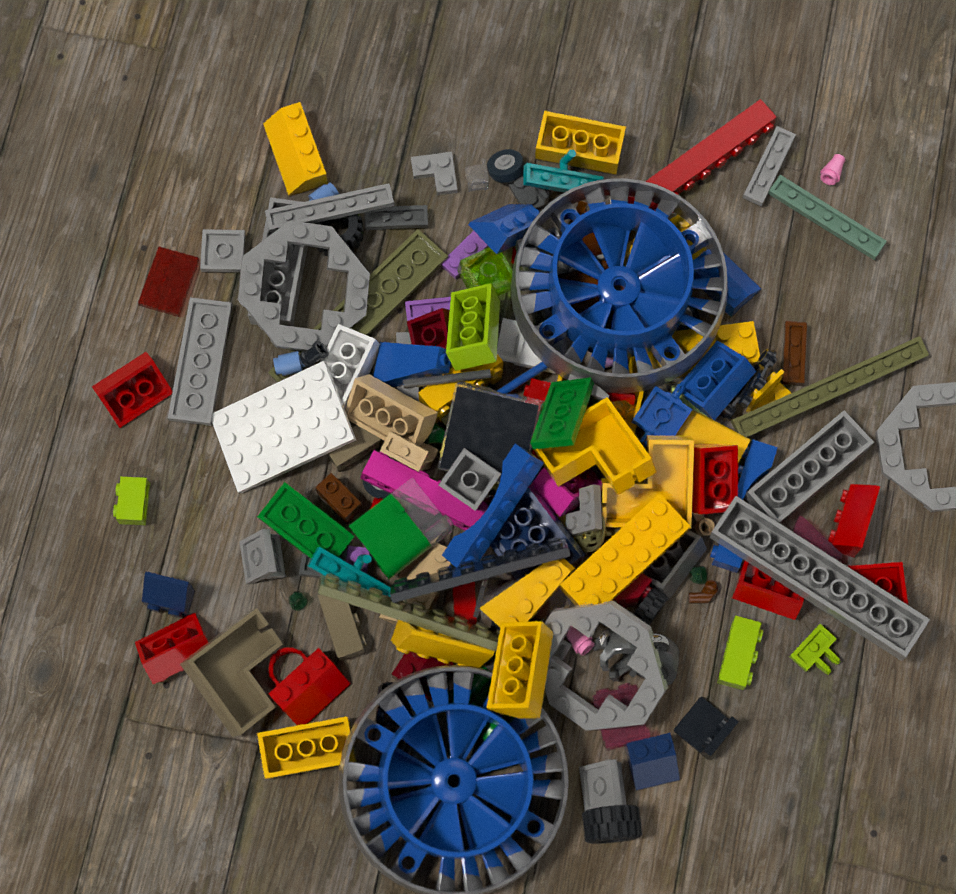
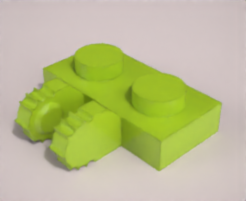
M821 624L789 656L805 672L815 663L822 672L828 675L831 669L819 657L824 653L832 663L838 665L841 662L839 657L829 649L837 638Z

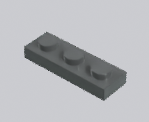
M427 205L391 206L365 212L366 230L428 228Z

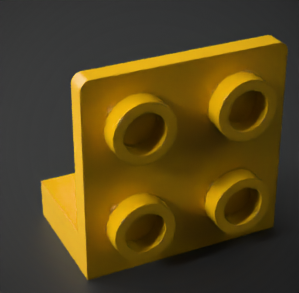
M782 369L777 374L772 372L767 377L766 384L760 391L755 389L750 396L753 399L748 405L747 412L791 394L780 383L784 374Z

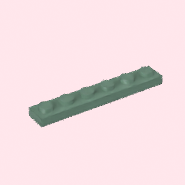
M782 175L778 177L768 192L775 199L875 260L887 242Z

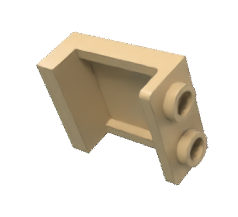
M390 431L380 451L419 472L430 469L439 450L424 442L419 446Z

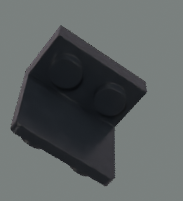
M700 697L673 731L708 760L739 721L733 716L728 719L707 700Z

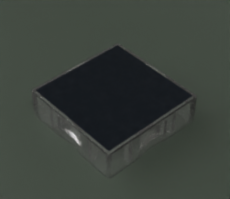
M463 381L456 383L438 469L448 471L463 448H465L502 475L503 461L514 444L533 454L530 442L545 401L517 394H504L488 387ZM501 475L495 483H500Z

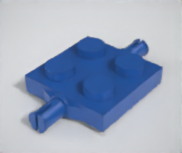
M677 384L672 393L665 392L655 386L633 418L632 423L645 432L640 440L643 447H647V440L645 441L647 435L675 436L691 413L692 409L679 399L685 390L684 386L680 389L681 384Z

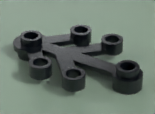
M766 349L760 355L757 361L758 364L753 366L756 373L719 414L721 417L730 419L736 412L734 406L737 402L744 408L751 403L753 397L749 394L753 387L760 391L766 384L767 380L763 377L767 368L770 369L776 363V351Z

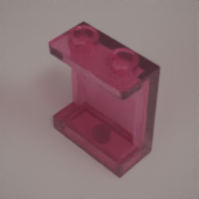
M631 683L617 686V690L609 691V688L598 690L596 695L592 697L593 705L599 710L610 694L628 707L637 693V685L631 686ZM646 724L600 729L605 751L624 747L629 742L650 738L649 729L646 728Z

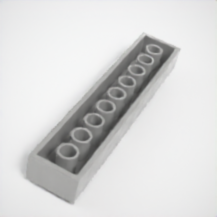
M735 496L711 532L710 538L900 661L907 657L930 620L737 496Z

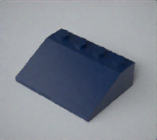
M529 485L490 544L495 553L501 556L510 549L520 551L526 549V546L529 544L539 543V545L548 543L549 539L561 537V540L566 539L571 555L564 559L572 566L586 556L533 485ZM542 564L510 573L518 582Z

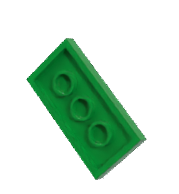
M592 377L551 382L530 442L533 450L575 445L594 387Z
M286 482L282 484L257 516L259 520L310 559L317 547H321L339 557L354 538V535Z

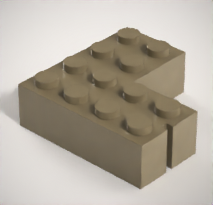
M258 608L247 612L180 663L232 737L243 734L275 708L249 671L283 645L272 628L260 633L259 629L266 627L268 622Z

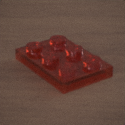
M158 247L138 305L179 317L200 261L199 258Z

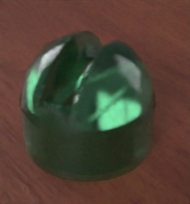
M704 566L694 567L689 572V574H692L690 580L693 583H706L707 571Z
M295 591L293 592L294 594L289 596L288 602L294 611H299L306 607L308 600L302 592Z

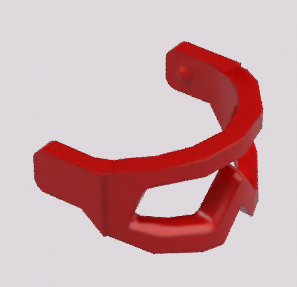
M293 647L282 648L272 655L269 663V676L276 686L280 683L274 676L273 668L279 657L290 653L301 656L304 661L307 657L301 650Z

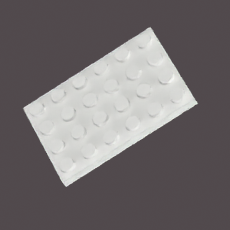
M325 361L220 409L212 415V423L238 493L246 492L356 441Z

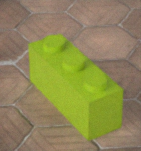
M734 616L717 680L718 684L744 690L746 685L750 686L753 672H749L751 663L755 664L758 656V651L755 650L756 643L761 642L763 630L760 629L761 622Z

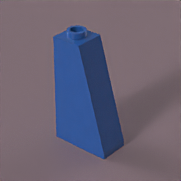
M380 342L373 377L391 387L404 385L403 380L447 374L449 373L451 362L446 354V349L442 347Z

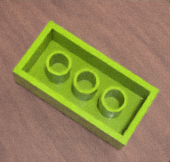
M492 283L451 293L446 354L455 371L497 361L500 300Z

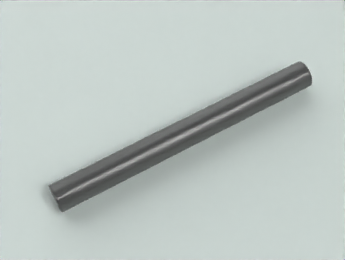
M490 369L446 374L403 380L404 388L491 378Z

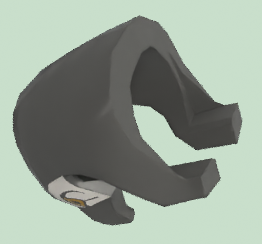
M610 628L604 630L600 637L594 641L593 650L604 649L600 655V666L603 671L609 670L610 679L617 682L621 675L632 670L627 663L637 647ZM623 653L622 660L609 668L608 659L616 654Z
M653 634L652 640L655 649L658 650L662 664L661 672L663 679H666L667 685H670L676 679L678 673L679 648L670 638L662 634ZM634 669L629 673L632 678L638 675L645 679L644 676Z

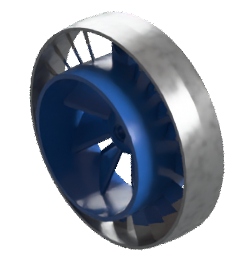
M604 179L585 183L572 188L550 202L533 220L516 253L511 281V300L515 319L523 338L535 355L559 376L567 380L570 374L578 378L592 377L595 385L609 393H633L653 389L655 386L659 387L669 383L693 367L708 350L718 332L725 312L728 291L725 257L720 242L707 220L697 209L679 195L653 183L634 179ZM610 195L611 204L606 205L604 196ZM628 196L635 197L634 204H628ZM587 200L590 210L580 215L572 204ZM651 201L659 204L656 211L649 209ZM672 212H675L691 226L680 232L668 220V217ZM550 217L563 233L560 239L540 227ZM567 219L573 220L571 224H567L564 221ZM631 230L637 231L625 267L623 266L627 249L629 233ZM594 233L609 267L608 269L604 270L582 240L584 236ZM686 240L691 241L693 245H688ZM527 243L552 253L553 256L526 247ZM706 245L709 247L712 254L692 259L694 253ZM558 261L599 280L598 285L558 278ZM519 267L549 271V273L521 271ZM718 268L720 277L694 279V270ZM621 285L624 290L618 291L614 286ZM696 288L722 291L721 300L718 302L691 297L692 290ZM548 289V291L525 295H521L520 292L526 290ZM597 296L600 300L580 314L571 307L572 304ZM688 305L717 315L713 324L710 325L686 314ZM550 307L553 316L534 327L528 314ZM611 310H613L614 315L611 330L606 329L605 326L608 317L610 315ZM681 322L703 336L702 340L686 354H684L672 338ZM549 330L552 331L554 335L551 337H547L543 334V332ZM568 337L574 343L563 356L552 346ZM588 351L592 355L587 367L580 364ZM652 352L662 367L653 369L647 353ZM671 352L675 357L669 359L664 353ZM607 357L613 358L612 373L604 372ZM635 357L638 373L629 374L627 358Z
M459 665L437 666L411 673L395 681L373 698L361 712L346 739L342 751L338 779L339 799L347 828L354 842L368 861L383 875L395 883L420 894H487L514 882L534 866L546 852L559 829L564 815L568 796V769L565 752L552 721L542 708L540 718L515 717L508 724L502 719L504 714L487 709L489 694L482 707L469 704L474 673L492 679L493 672L484 669ZM446 672H454V703L448 702ZM423 676L427 678L434 706L431 708L428 706L419 680ZM401 687L416 713L415 716H410L395 694V689ZM377 704L400 726L395 733L367 718ZM445 711L447 712L451 758H447L436 714ZM541 719L544 720L546 723L545 727L521 740L519 737L521 733ZM490 722L497 725L471 759L466 762L465 759L486 723ZM370 729H377L380 732V739L373 742L369 740L368 731ZM355 738L383 753L379 767L349 762ZM400 739H403L431 762L435 768L432 769L397 748L396 746ZM553 744L557 747L558 752L533 759L529 758L528 753ZM519 764L523 772L476 778L477 774ZM558 771L562 773V780H533V774ZM451 774H455L459 778V784L455 788L450 787L447 783V779ZM377 781L378 787L347 790V782ZM426 784H430L431 786L417 791L397 795L394 797H389L388 789L419 786ZM472 794H476L477 796L481 797L482 799L486 800L487 802L491 803L500 810L512 816L511 822H507L505 819H503L501 816H499L497 813H495L481 801L472 796ZM532 795L560 799L559 810L553 825L527 810ZM440 800L441 803L419 840L416 839L414 834ZM377 802L381 803L382 808L355 818L352 817L350 811L352 809ZM457 803H459L462 819L470 849L465 851L463 846ZM531 820H535L538 823V830L535 833H530L527 829V825ZM386 821L390 823L391 827L365 844L361 836ZM515 830L542 845L532 858L510 837ZM401 837L406 843L391 870H389L378 859ZM499 845L517 870V872L510 876L494 850ZM426 853L442 857L436 890L411 883ZM482 855L492 883L491 886L483 887L475 856ZM406 856H411L414 860V865L410 869L402 867V859ZM455 859H462L464 892H455Z

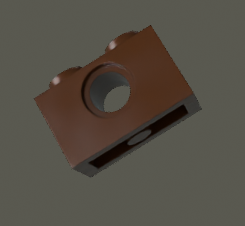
M332 473L315 487L317 494L346 524L363 510L361 502Z

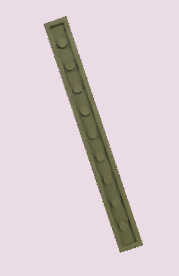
M921 336L916 337L730 421L735 432L748 437L929 356Z

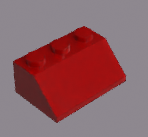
M144 352L92 386L119 428L161 402L173 392L147 352Z
M696 444L694 445L692 512L697 514L725 512L735 496L738 497V445Z
M850 484L847 490L843 489L839 501L843 504L841 510L837 509L833 520L837 524L835 530L831 529L827 542L831 543L829 550L853 558L859 553L864 544L880 486Z
M743 561L732 599L796 620L804 598L747 561Z
M903 562L847 566L908 605Z
M194 612L136 641L135 645L141 663L154 685L165 681L168 677L178 672L184 671L180 663L207 644L209 640Z
M317 648L268 694L298 726L312 721L350 683L333 662Z

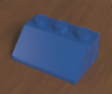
M508 204L471 221L468 225L498 254L515 246L517 240L523 239L531 223L540 212L532 204Z
M708 249V250L704 251L702 254H700L697 258H700V257H703V256H706V255H709V254H712V253H711L710 249ZM723 252L727 268L728 285L725 312L732 317L761 291V288ZM717 267L694 270V279L720 277ZM702 289L714 301L720 302L722 291Z
M717 340L680 383V389L682 386L685 387L681 395L700 412L715 420L756 373V370L744 356Z

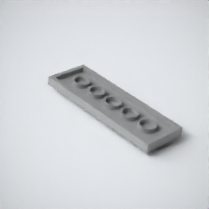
M190 297L168 414L169 421L212 426V415L215 409L233 307L231 302Z

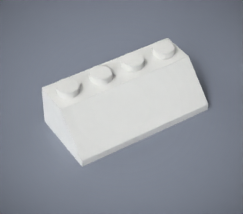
M338 324L327 346L329 355L327 358L321 359L320 362L325 361L327 363L345 409L354 379L369 375L377 359L380 344L372 337Z

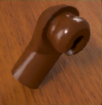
M708 580L701 592H689V604L709 603L718 592L717 583L714 580Z

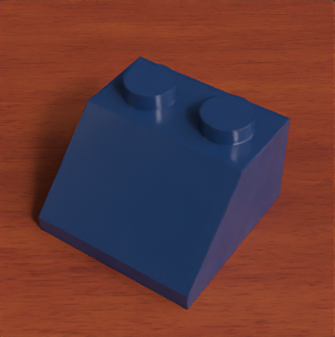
M146 571L142 593V602L147 606L146 609L158 613L160 610L168 611V615L181 618V615L188 616L195 594L191 584L187 581Z
M671 733L625 744L624 748L636 791L680 780Z

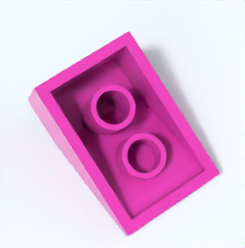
M544 467L531 485L536 488L552 511L560 517L580 506V488L600 485L601 491L602 480L589 468L558 487Z

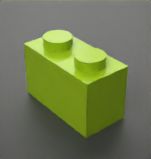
M120 477V483L116 484L118 504H115L113 509V516L116 517L119 524L146 525L150 482L147 478Z

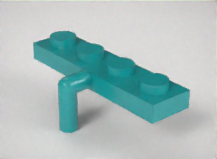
M572 149L560 159V169L526 163L523 168V185L564 193L585 183L604 180V177L568 170V163L576 156V152Z
M317 547L307 567L321 575L333 574L339 577L340 581L346 583L354 581L359 583L361 588L367 590L375 588L382 591L383 595L391 597V588L361 571L364 563L368 564L371 562L372 558L370 555H359L352 566L323 548Z

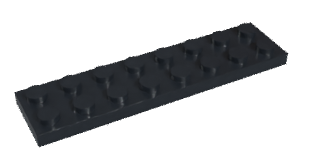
M561 537L549 539L548 543L539 545V543L529 544L524 550L510 549L505 551L504 555L497 557L494 554L482 557V561L473 563V560L460 563V567L451 569V566H446L438 569L437 573L429 574V572L417 574L414 579H397L394 581L395 584H391L390 596L392 603L569 557L571 555L566 539L561 540Z

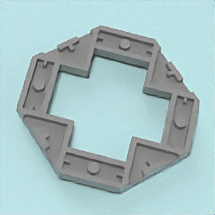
M288 221L243 255L237 300L246 308L252 319L267 334L276 348L307 351L315 341H320L325 347L328 346L338 324L351 328L366 316L370 273L332 226ZM287 243L329 249L327 270L347 273L344 312L323 310L321 330L279 325L281 304L260 301L264 261L285 264Z
M956 382L912 386L875 432L881 474L899 485V488L913 499L915 498L921 502L930 512L956 510V487L930 489L926 468L905 470L899 431L915 430L920 427L917 413L918 408L956 405Z
M606 601L595 605H578L566 609H554L545 623L554 632L545 684L549 704L586 731L644 725L668 689L666 679H663L661 672L662 664L658 650L655 649L652 640L653 632L651 627L614 601ZM601 622L637 647L627 665L644 676L645 680L628 707L609 694L598 710L563 685L572 667L554 654L571 626L590 638Z

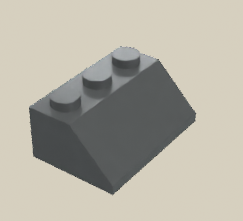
M688 530L643 572V574L652 579L650 587L658 589L669 597V600L707 548L702 537Z

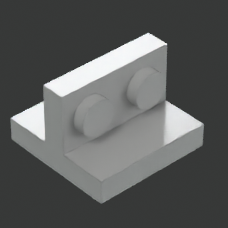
M261 529L239 542L246 584H254L262 579H281L286 576L279 534H270V529Z
M610 759L579 767L585 811L597 807L626 805L621 762H617L616 759Z

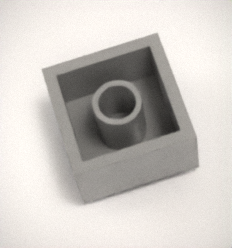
M463 448L440 481L439 486L476 511L501 473Z

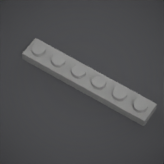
M388 183L265 210L269 231L272 233L288 221L313 224L394 206V200L390 184Z

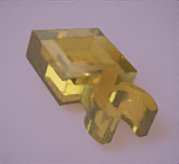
M626 400L612 402L624 420L628 419L627 414L635 410V407Z

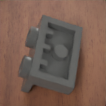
M523 173L517 179L506 182L518 204H532L538 210L548 205L549 191L523 185Z

